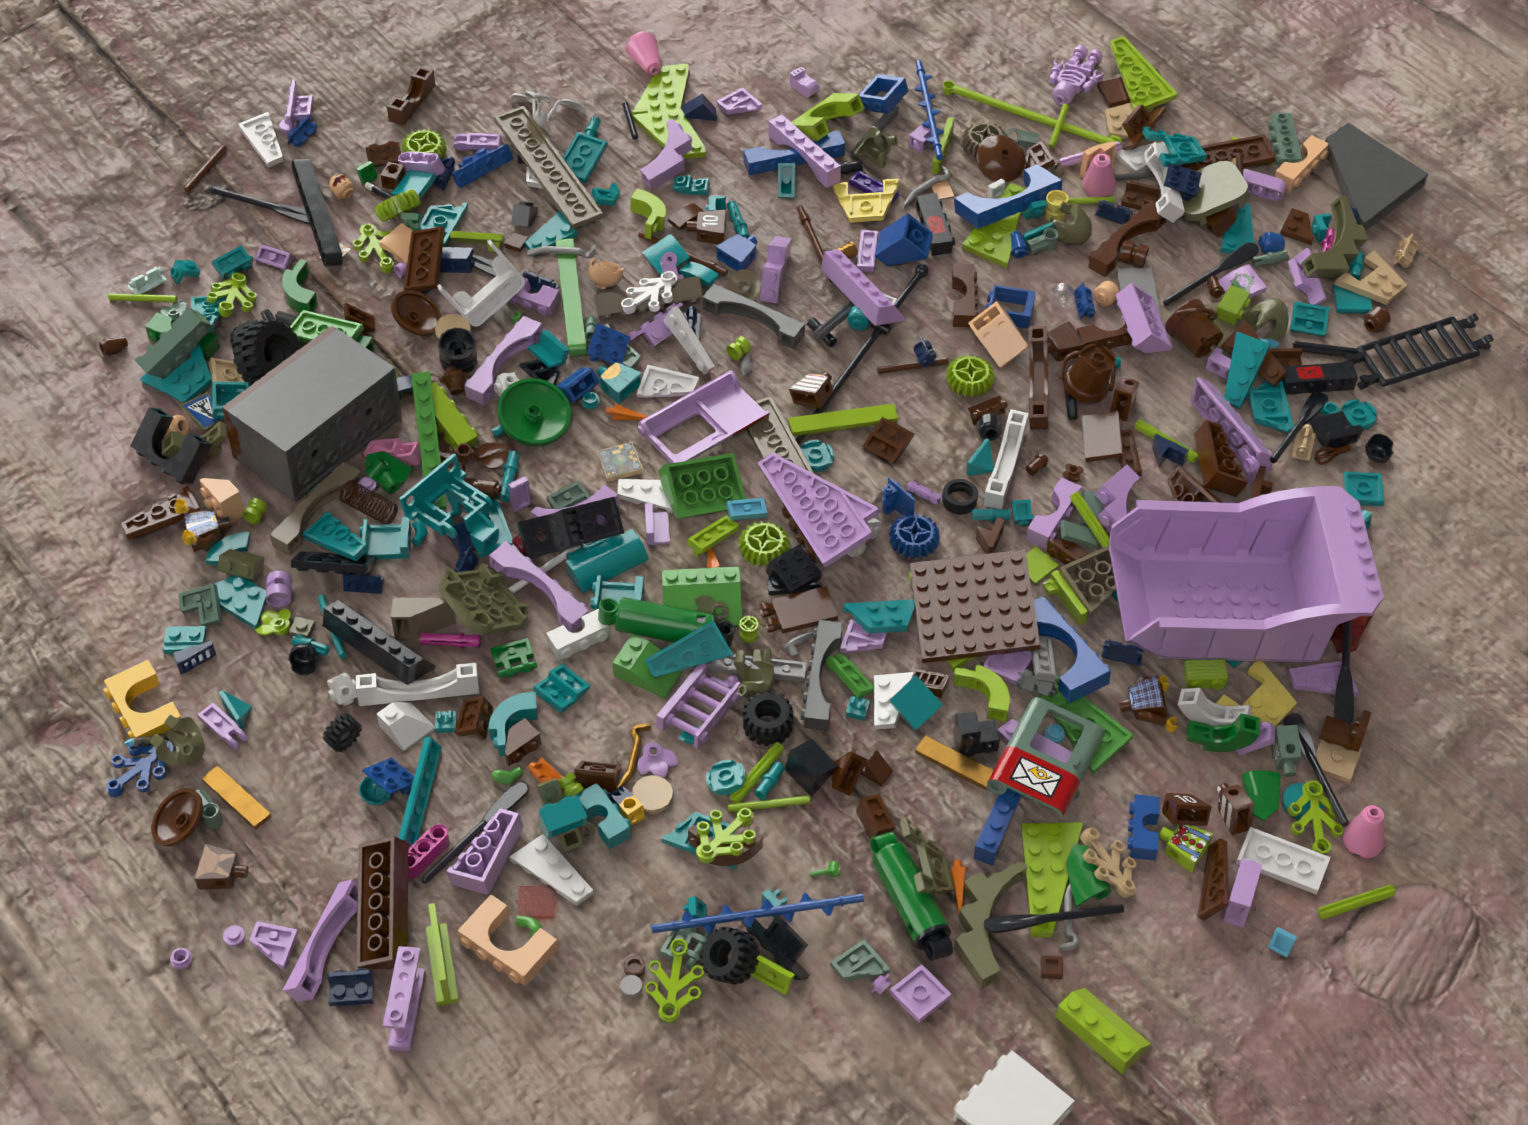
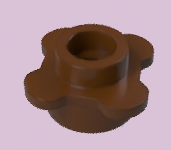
M1067 464L1063 477L1071 482L1079 481L1081 479L1080 474L1083 473L1084 469L1081 466Z

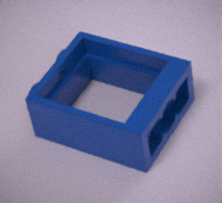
M877 74L859 95L865 108L864 110L889 114L908 93V87L904 77ZM880 91L888 92L884 97L876 96Z
M994 285L993 291H989L987 302H990V304H986L985 310L996 301L1025 305L1024 314L1011 311L1006 312L1016 327L1029 329L1036 291Z

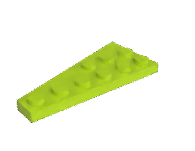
M1125 36L1110 41L1111 51L1133 109L1143 104L1145 109L1148 110L1177 99V92Z
M1010 183L999 198L1017 195L1026 190V188ZM1020 212L978 229L975 227L962 243V249L1007 268L1011 255L1010 234L1017 230Z

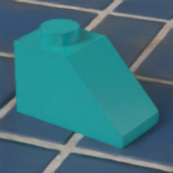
M778 163V197L795 198V163Z

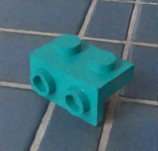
M242 245L216 258L211 264L222 280H225L227 278L230 279L234 273L250 269L254 258L252 255L249 256Z

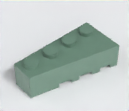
M188 308L171 324L172 328L163 332L159 336L161 339L155 345L150 344L146 348L147 352L142 357L138 356L134 359L135 362L146 374L165 379L185 362L191 351L196 348L198 342L207 334L212 326L210 322L199 311Z

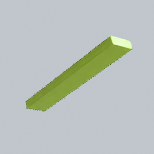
M893 403L790 417L787 422L792 435L798 436L878 425L882 417L892 422H897L898 415Z

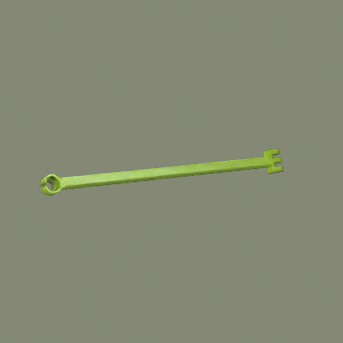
M944 81L942 85V91L945 95H952L954 93L1053 128L1056 126V119L955 85L953 81ZM1065 122L1061 129L1062 131L1100 144L1122 142L1121 137L1111 135L1109 138Z

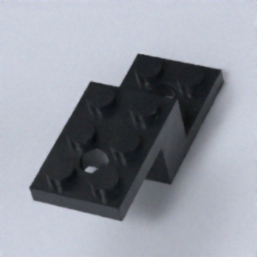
M615 496L517 522L526 557L530 559L624 534ZM598 515L604 516V525L597 523L596 517ZM538 531L545 533L546 538L544 541L537 539L536 534Z

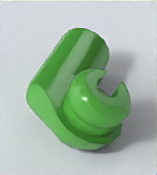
M518 766L510 772L494 770L492 772V779L497 783L510 785L524 773Z
M517 915L516 926L531 929V937L540 928L543 929V926L537 919Z

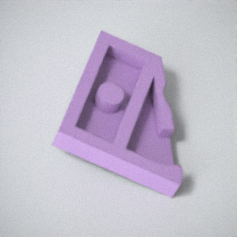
M851 619L840 646V653L883 649L888 632L869 634L861 625Z

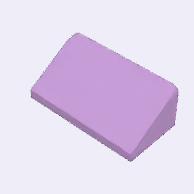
M260 244L255 261L286 270L295 256L291 253Z

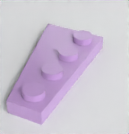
M1010 719L997 729L998 735L1007 744L1019 723L1014 719ZM1037 732L1030 744L1032 748L1064 763L1068 762L1072 754L1068 749Z

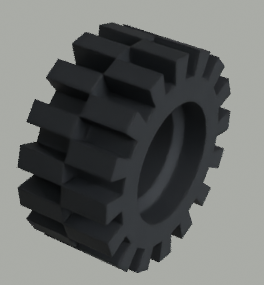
M340 714V718L338 716L335 717V721H331V725L325 728L327 731H324L323 739L334 751L342 752V750H347L348 746L351 747L353 741H357L356 737L360 736L359 732L362 731V726L350 714Z

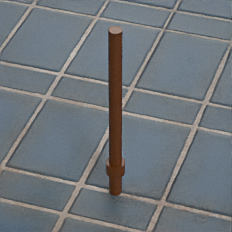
M799 205L797 206V211L800 215V222L805 226L822 264L824 252L810 223L809 215L805 212L803 206Z
M640 231L638 234L639 238L652 244L660 241V239L654 236L651 239L645 238V232ZM686 251L690 261L706 266L723 276L727 275L728 270L718 266L717 263L711 260H704Z

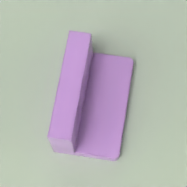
M652 503L645 504L647 545L669 544L668 512L653 513Z

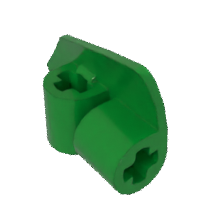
M385 451L366 455L365 467L367 469L365 472L372 480L378 482L388 495L398 491L412 472L410 466Z
M1264 770L1244 773L1242 781L1245 793L1254 803L1253 816L1265 821L1279 808L1281 774Z
M1080 844L1073 845L1065 863L1076 907L1092 897L1096 900H1102L1112 891L1106 881L1096 878L1094 872L1098 866L1087 863L1083 859V854L1089 847Z

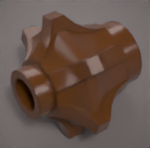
M455 366L446 368V373L439 378V381L447 387L451 395L460 394L464 391L463 387L467 372H461Z

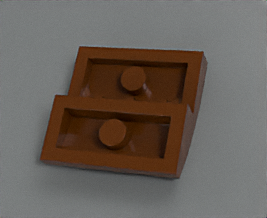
M882 417L874 432H870L863 448L895 464L915 434Z

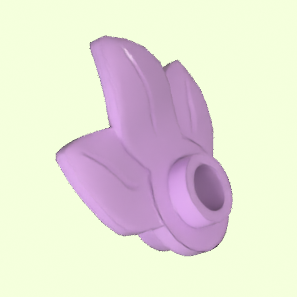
M1240 448L1238 453L1243 460L1240 466L1243 470L1242 472L1246 474L1248 484H1252L1260 468V463L1257 458L1249 454L1246 448Z
M650 742L644 746L643 756L638 760L637 767L641 775L651 772L654 776H660L665 779L668 766H678V759L671 750L662 749L658 743ZM655 749L657 753L651 754L649 750Z

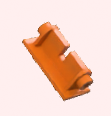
M543 757L537 763L531 762L528 766L529 772L540 783L554 778L560 780L563 777Z

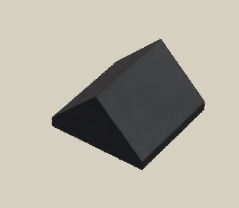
M811 739L789 751L785 770L812 797L839 766Z

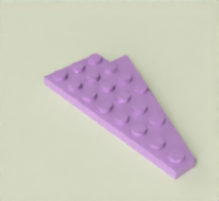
M775 453L758 462V465L825 568L874 536L866 522L880 514L876 506Z

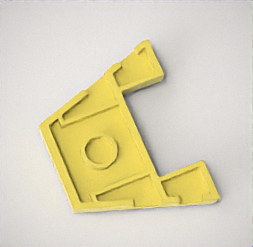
M899 179L883 180V192L848 195V182L833 185V190L849 223L883 221L898 189Z
M1255 661L1248 669L1247 674L1261 682L1262 685L1243 705H1250L1252 708L1251 716L1260 718V723L1270 722L1276 729L1296 707L1297 702L1263 661ZM1223 695L1215 703L1222 706H1241L1226 695Z

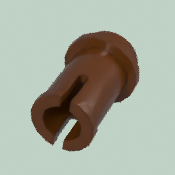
M1211 276L1213 282H1211L1210 278L1207 279L1210 294L1214 298H1219L1223 295L1224 289L1220 286L1218 278Z
M1043 453L1037 454L1035 459L1025 467L1027 473L1033 476L1042 467H1046L1049 461L1048 457Z

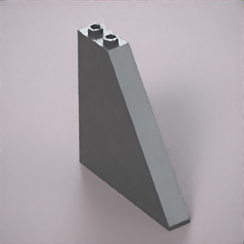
M1350 123L1340 127L1325 140L1329 144L1327 159L1343 195H1346L1349 204L1353 207L1354 213L1357 215V224L1363 225L1365 231L1425 186L1428 177L1427 172Z

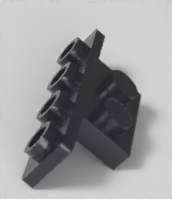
M776 916L767 929L757 919H754L750 928H747L742 921L747 932L760 941V945L774 956V960L786 970L795 974L794 980L809 978L810 975L797 962L808 944L781 916Z

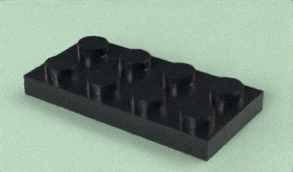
M300 551L291 560V568H297L298 571L316 569V572L320 573L330 570L335 571L337 574L354 572L355 575H365L376 564V556H362L357 561H354L340 554Z

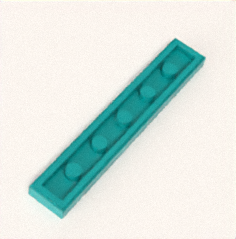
M430 736L424 738L398 836L399 839L409 843V848L419 838L442 746Z

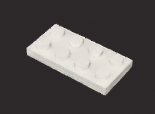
M1250 827L1236 864L1240 865L1241 859L1253 860L1258 864H1262L1261 874L1317 895L1330 857Z

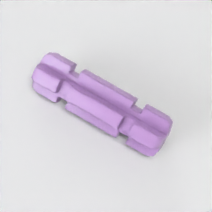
M913 480L908 483V491L916 492V495L928 501L930 499V502L938 505L941 501L942 496L940 494L933 493L932 490L921 484L918 485Z

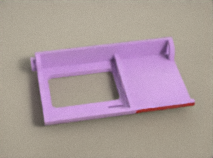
M729 370L638 422L637 430L670 463L693 460L769 416L770 412L768 410L765 412L740 387L737 376L733 371ZM695 415H700L716 431L678 454H673L657 438Z

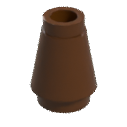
M125 336L105 338L99 342L102 354L108 356L128 346Z

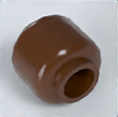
M1382 307L1372 308L1364 317L1365 328L1375 333L1383 331L1391 322L1389 312Z

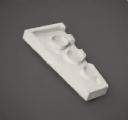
M268 112L238 124L240 131L268 168L283 162V156Z
M679 307L671 308L663 320L695 362L697 368L706 375L715 367Z
M544 834L509 857L512 863L518 864L528 874H533L539 878L540 882L546 886L549 885L554 888L558 894L576 906L594 894L593 889Z

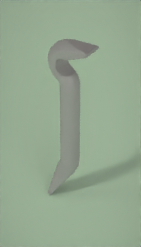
M942 165L944 175H936L911 191L904 203V209L910 205L916 196L937 182L947 181L950 178L949 170Z
M595 244L589 252L581 248L542 246L528 250L527 256L556 253L592 258L596 254Z
M1070 884L1064 892V912L1072 911L1073 894ZM1073 919L1064 920L1065 935L1073 942L1059 946V951H1071L1079 946V937L1073 932Z

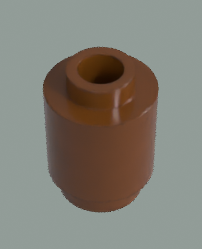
M479 479V481H474L473 483L474 488L487 495L490 499L496 500L498 496H501L502 486L499 485L498 481Z

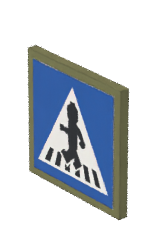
M208 392L179 406L203 432L214 427L219 421L225 422V419L212 418V397Z

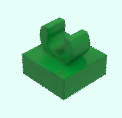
M368 161L357 166L356 171L362 184L365 185L367 182L378 178L373 162Z

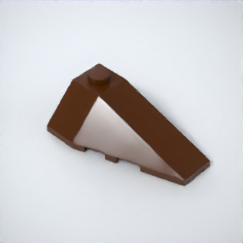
M1177 466L1167 479L1171 491L1178 501L1224 503L1180 466Z

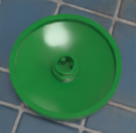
M528 378L516 381L504 390L498 402L497 417L503 431L516 442L527 446H545L557 441L566 432L571 418V407L566 395L557 386L542 379Z

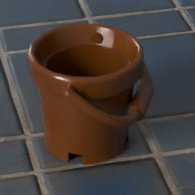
M1200 299L1190 300L1180 306L1165 324L1167 334L1172 338H1176L1197 358L1209 354L1212 351L1210 348L1214 344L1217 346L1224 336L1214 323L1218 313L1212 308H1205Z
M1096 344L1086 345L1082 351L1070 353L1062 362L1059 379L1063 381V386L1067 393L1083 403L1093 404L1101 402L1106 397L1108 391H1113L1116 373L1114 369L1116 364L1114 362L1116 357L1110 349L1103 345L1101 348L1095 347ZM1078 356L1074 364L1064 373L1067 362L1072 357Z

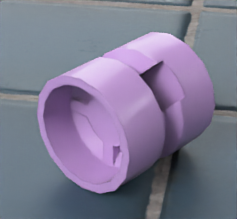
M285 571L270 572L266 577V602L273 607L287 606L291 602L292 577Z

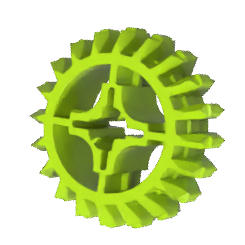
M425 128L423 131H411V135H406L401 146L402 153H435L439 158H444L447 153L446 140L442 134H438L437 131L432 132L431 129L426 131Z
M413 189L404 191L378 204L375 207L376 215L381 222L392 220L401 216V212H409L421 204L420 197Z
M969 354L967 357L961 355L960 359L955 358L954 361H951L946 370L948 387H951L952 392L957 391L958 395L963 394L964 397L969 395L973 398L974 395L978 397L981 394L985 395L994 384L995 373L993 367L989 365L988 360L984 361L983 357L977 358L976 355L970 357Z
M761 520L760 524L754 522L752 526L747 525L746 530H742L738 547L741 556L744 557L746 562L750 561L752 566L758 564L759 568L761 565H765L767 568L769 561L790 549V539L787 531H784L782 526L778 527L777 523L772 525L770 521L763 523Z

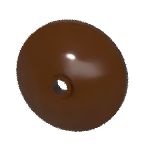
M992 135L984 139L979 145L976 152V162L980 171L987 178L995 182L1003 179L1007 183L1015 180L1022 173L1025 166V155L1020 145L1012 138L1004 135Z
M406 290L398 293L392 300V315L404 330L419 336H428L435 333V326L441 318V313L437 305L429 297L417 291Z
M190 788L179 789L171 793L160 804L151 825V833L157 843L166 847L174 846L185 841L195 831L203 812V801L196 791Z

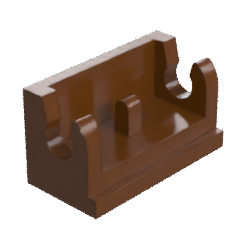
M880 794L860 799L856 813L869 839L892 832L896 828Z

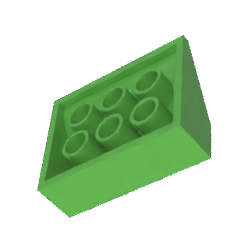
M734 453L664 464L658 470L662 489L677 519L727 511V501L746 499Z
M739 567L662 570L664 605L695 611L699 608L695 598L711 596L716 602H724L729 609L728 616L722 621L731 622L734 627H739V622L742 619ZM716 608L715 613L721 614L722 608Z

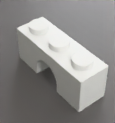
M599 609L581 617L583 630L578 633L569 632L564 625L546 633L547 645L558 661L568 658L581 650H586L591 645L603 642L610 637L609 625H603L598 620Z

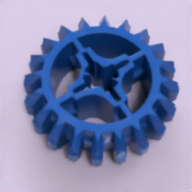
M909 513L907 517L902 515L900 519L896 518L895 523H892L889 531V542L893 550H897L898 555L903 553L904 558L910 556L911 559L918 557L920 560L922 556L927 558L929 553L933 554L934 550L937 549L940 541V530L936 522H932L931 517L926 519L925 514L919 516L918 513L915 515Z

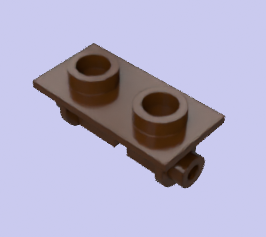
M999 395L968 407L973 425L977 424L978 419L984 414L989 413L998 416L1006 413L1005 409L1008 407L1006 401H1002Z

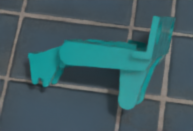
M453 453L402 495L399 500L406 517L412 521L417 518L440 535L444 536L446 534L451 538L457 536V532L453 528L454 523L452 519L462 514V504L468 513L463 519L467 531L471 532L472 543L476 549L479 548L483 552L487 540L492 536L495 541L499 538V528L487 518L490 515L488 508L493 506V502L487 495L463 481L467 474L460 469L457 456ZM454 462L452 470L448 471V465ZM444 494H446L452 508L448 513L433 504ZM413 496V501L407 505V499Z

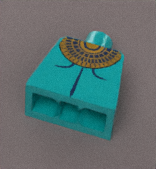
M618 362L614 363L610 368L601 365L597 369V375L600 376V388L619 405L640 386L641 372Z

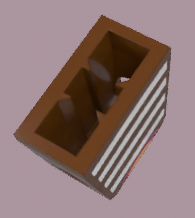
M823 372L821 375L810 373L792 385L789 391L793 403L821 408L833 393L830 382L832 376L830 373Z

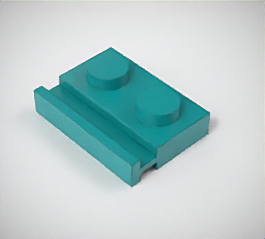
M206 626L166 627L163 653L173 654L205 643Z

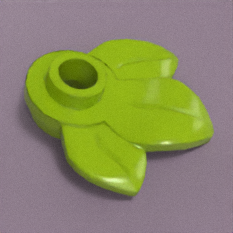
M282 609L279 613L273 610L264 612L261 615L263 624L255 629L256 633L263 636L273 633L277 636L286 635L290 630L291 624L289 620L291 612L288 609Z

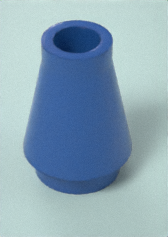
M1020 231L1012 232L1010 234L1012 254L1015 258L1026 256L1028 254V246Z

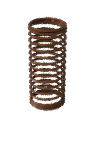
M353 480L347 481L340 490L339 499L341 502L382 524H390L397 515L398 505L385 499ZM350 483H353V484L350 485V487H349L348 490L346 491L345 500H343V494H344V491H345L346 487H347ZM353 486L349 497L346 499L349 489ZM384 501V504L382 505V507H381L379 513L377 514L378 509L380 508L382 502ZM392 505H394V510L391 516L386 521H384V519L390 514Z

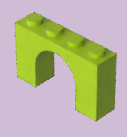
M833 93L791 123L808 138L818 141L830 133L826 120L839 116L853 117L865 108L859 94Z

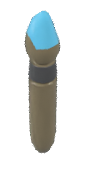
M158 734L164 740H168L166 734ZM154 735L131 738L124 742L127 747L151 744L149 741Z

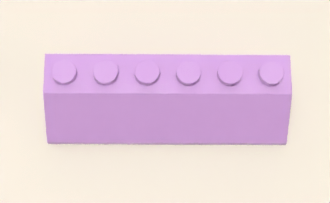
M834 249L824 252L821 270L855 306L862 310L863 314L875 326L905 321V317L842 251Z
M1200 377L1196 378L1191 404L1205 420L1222 425L1230 442L1228 447L1234 451L1241 463L1243 460L1238 453V449L1246 448L1250 455L1258 459L1261 466L1266 467V471L1270 470L1273 464L1270 462V458L1273 453L1264 446L1262 440L1253 433L1251 427L1242 420L1240 414L1236 413L1229 401L1225 400L1212 383Z

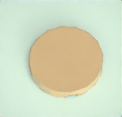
M447 314L441 317L435 326L437 340H439L442 333L451 328H464L471 332L467 319L458 314Z
M650 775L643 777L636 782L632 790V794L643 805L644 811L649 812V814L663 812L670 806L673 799L671 784L660 776Z

